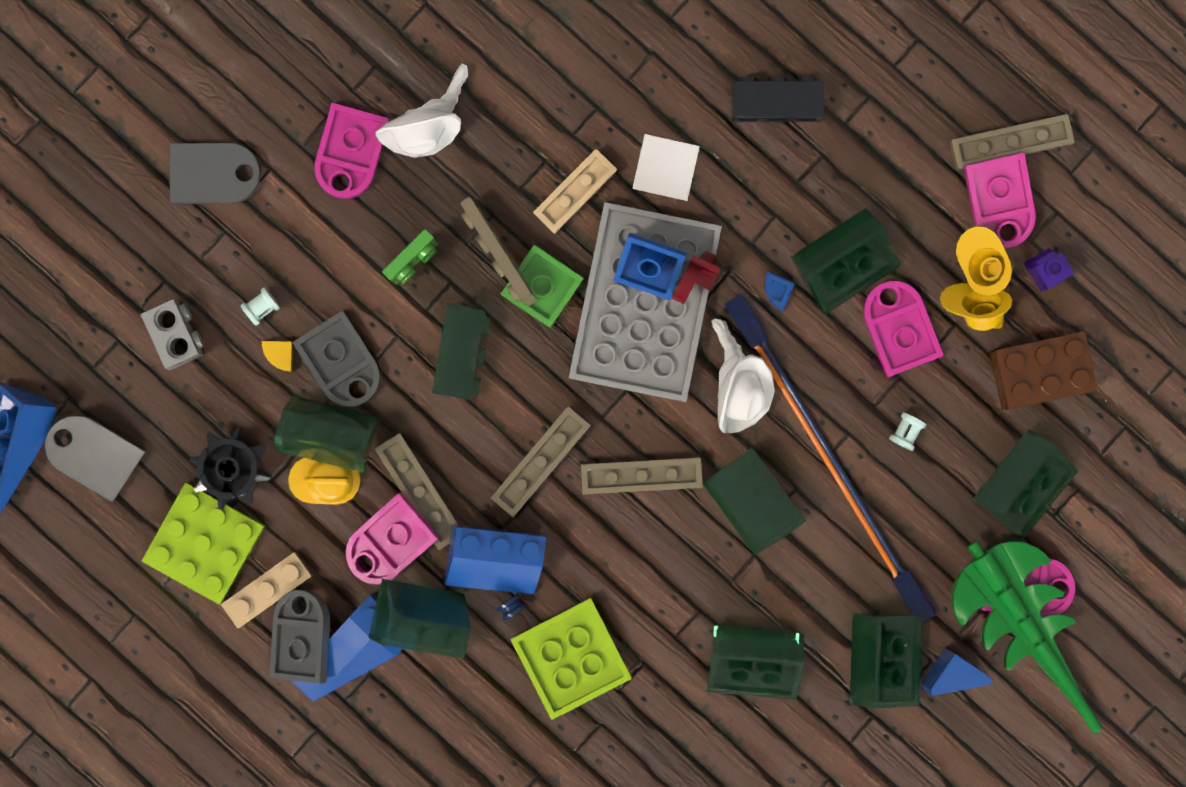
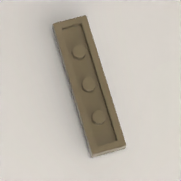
M1068 114L949 141L956 170L964 169L963 165L1014 153L1024 152L1027 155L1075 143Z
M471 197L462 201L460 204L465 211L461 214L462 218L470 229L475 227L480 234V237L476 240L486 254L488 252L492 253L495 258L492 265L501 278L506 276L511 285L507 289L516 302L521 300L528 307L538 301L478 204Z
M567 407L492 495L491 499L514 517L591 425L570 407Z
M399 433L375 448V451L401 492L441 537L434 543L437 549L441 550L450 543L452 525L459 526L402 434Z
M701 458L581 464L582 495L703 488Z

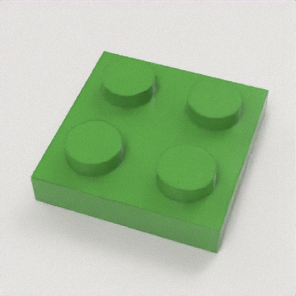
M424 229L382 273L395 285L399 282L402 284L407 283L416 273L414 268L421 261L424 263L428 262L437 253L435 247L438 245V242Z
M533 245L518 269L538 301L529 307L521 300L516 302L507 289L511 285L510 282L502 291L501 296L551 328L584 278Z

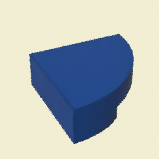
M767 272L764 281L766 295L772 305L783 311L795 283Z

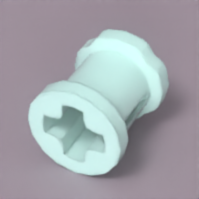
M265 287L260 289L261 293L250 302L241 304L242 310L255 326L260 324V320L271 311H278L280 309L277 301Z
M903 412L901 414L902 421L895 434L890 435L889 440L913 451L915 448L913 444L920 430L925 429L927 424ZM911 426V428H910V430H909L907 436L904 437L905 434H906V432H907V430H908L909 427Z

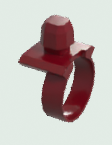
M705 251L699 258L693 255L672 297L673 300L684 305L695 283L710 290L721 269L715 266L717 261L715 254Z

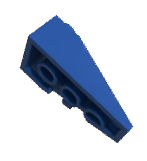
M0 383V514L44 444L51 425L55 422L56 407L46 398L4 383Z
M372 593L329 639L326 683L291 682L314 702L396 657L417 633L377 595Z

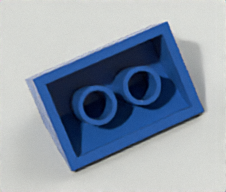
M452 525L444 585L534 594L543 568L546 537L540 534Z

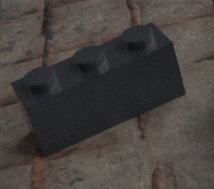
M746 76L740 77L739 81L733 82L732 122H821L824 118V82L816 81V77H800L798 81H786V77H770L769 81H757L756 77Z

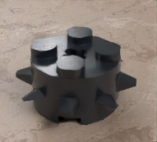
M237 428L230 439H219L209 432L206 434L208 447L202 451L200 456L190 457L189 460L197 466V475L200 478L193 489L195 492L206 490L209 494L216 496L219 509H223L229 499L239 497L251 505L254 503L252 491L258 486L260 481L271 479V475L263 471L261 459L262 454L267 449L266 446L253 447L250 443L243 441L241 428ZM231 461H233L236 472L231 473L230 477L229 471L225 470V465L231 464Z

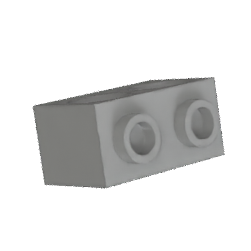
M172 299L140 314L165 369L173 370L204 356L201 350L204 347V342L197 330L193 332L189 321L192 320V316L185 303L181 304L180 301ZM172 312L175 315V323L172 327L166 328L163 325V317L165 314ZM184 339L188 344V349L185 354L179 356L175 351V345L179 340Z

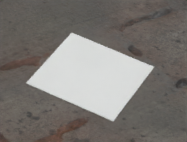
M645 134L632 189L688 201L700 146Z

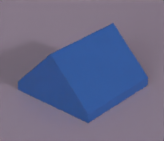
M629 233L613 281L670 300L687 253Z
M946 648L943 649L921 682L922 689L931 696L992 685V679Z

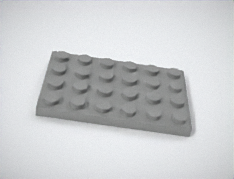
M604 202L569 379L686 402L709 290L695 283L684 305L673 300L672 297L693 255L699 258L703 252L709 251L716 256L722 226ZM629 233L687 253L670 300L613 281Z

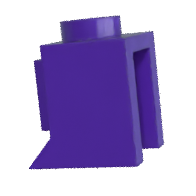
M1049 248L1024 263L1040 292L1050 289L1074 274L1062 252L1056 254L1055 251H1051Z

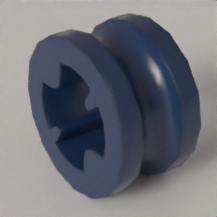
M519 594L514 595L496 608L497 612L503 613V621H506L526 607L525 603L519 602Z

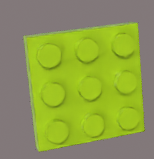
M185 482L144 555L142 562L221 605L264 530L265 525L228 504L223 509H219L217 498L204 491L195 492L193 489L195 486Z
M591 597L510 639L551 720L632 679Z

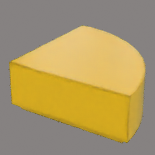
M262 341V349L267 360L278 369L293 372V343Z

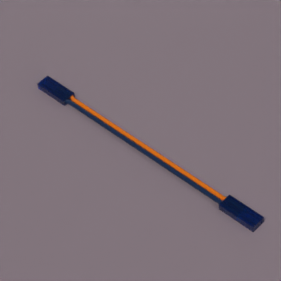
M741 294L727 302L725 307L751 349L754 348L758 351L761 358H763L772 371L773 378L890 569L893 576L891 581L917 624L920 625L935 616V612L910 571L902 568L768 347V337Z

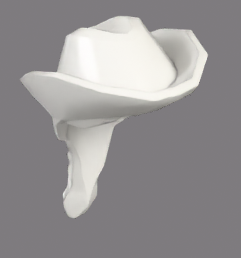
M461 64L447 92L440 99H431L418 109L408 110L404 115L387 122L375 132L379 142L395 153L412 158L434 155L451 144L461 129V119L452 111L458 103L461 87L468 77L467 65Z
M715 318L712 320V325L724 348V363L719 370L718 425L723 433H735L755 425L769 411L775 393L772 371L763 358L751 354L745 356L742 353L741 346L730 335L731 333L728 330L726 321Z

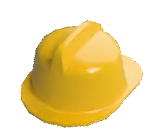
M977 226L970 228L961 235L957 243L956 255L973 291L981 296L999 294L1007 287L1013 271L1012 262L1001 240L995 232L986 227Z
M960 283L945 288L941 292L940 302L947 311L963 316L967 325L972 329L987 331L1003 327L1004 315L1011 308L1012 298L1005 291H1001L993 296H981L973 291L968 283Z
M330 456L302 458L291 468L288 478L289 487L293 495L302 502L310 504L336 505L346 503L358 492L361 482L359 471L352 462L345 458Z

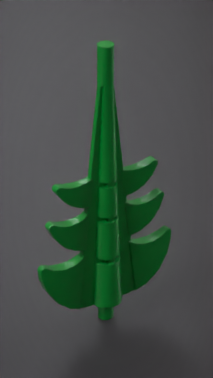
M977 540L971 542L967 547L974 558L960 571L952 589V608L959 625L964 626L975 611L981 607L989 606L991 612L986 617L982 626L983 648L990 650L999 637L1011 632L1015 637L1006 648L1004 668L1012 670L1020 659L1030 654L1078 710L1092 733L1099 732L1103 726L1086 703L1053 640V637L1067 626L1074 625L1075 619L1058 614L1046 615L1044 617L1040 615L1044 605L1055 598L1063 597L1064 592L1046 584H1031L1028 586L1024 584V579L1032 570L1039 566L1050 564L1051 560L1039 548L1025 542H1003L985 551Z

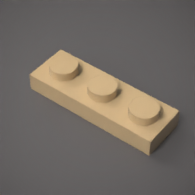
M595 149L533 214L555 235L617 172V169Z
M293 552L223 602L221 606L239 629L280 600L283 595L294 590L313 575L297 552Z

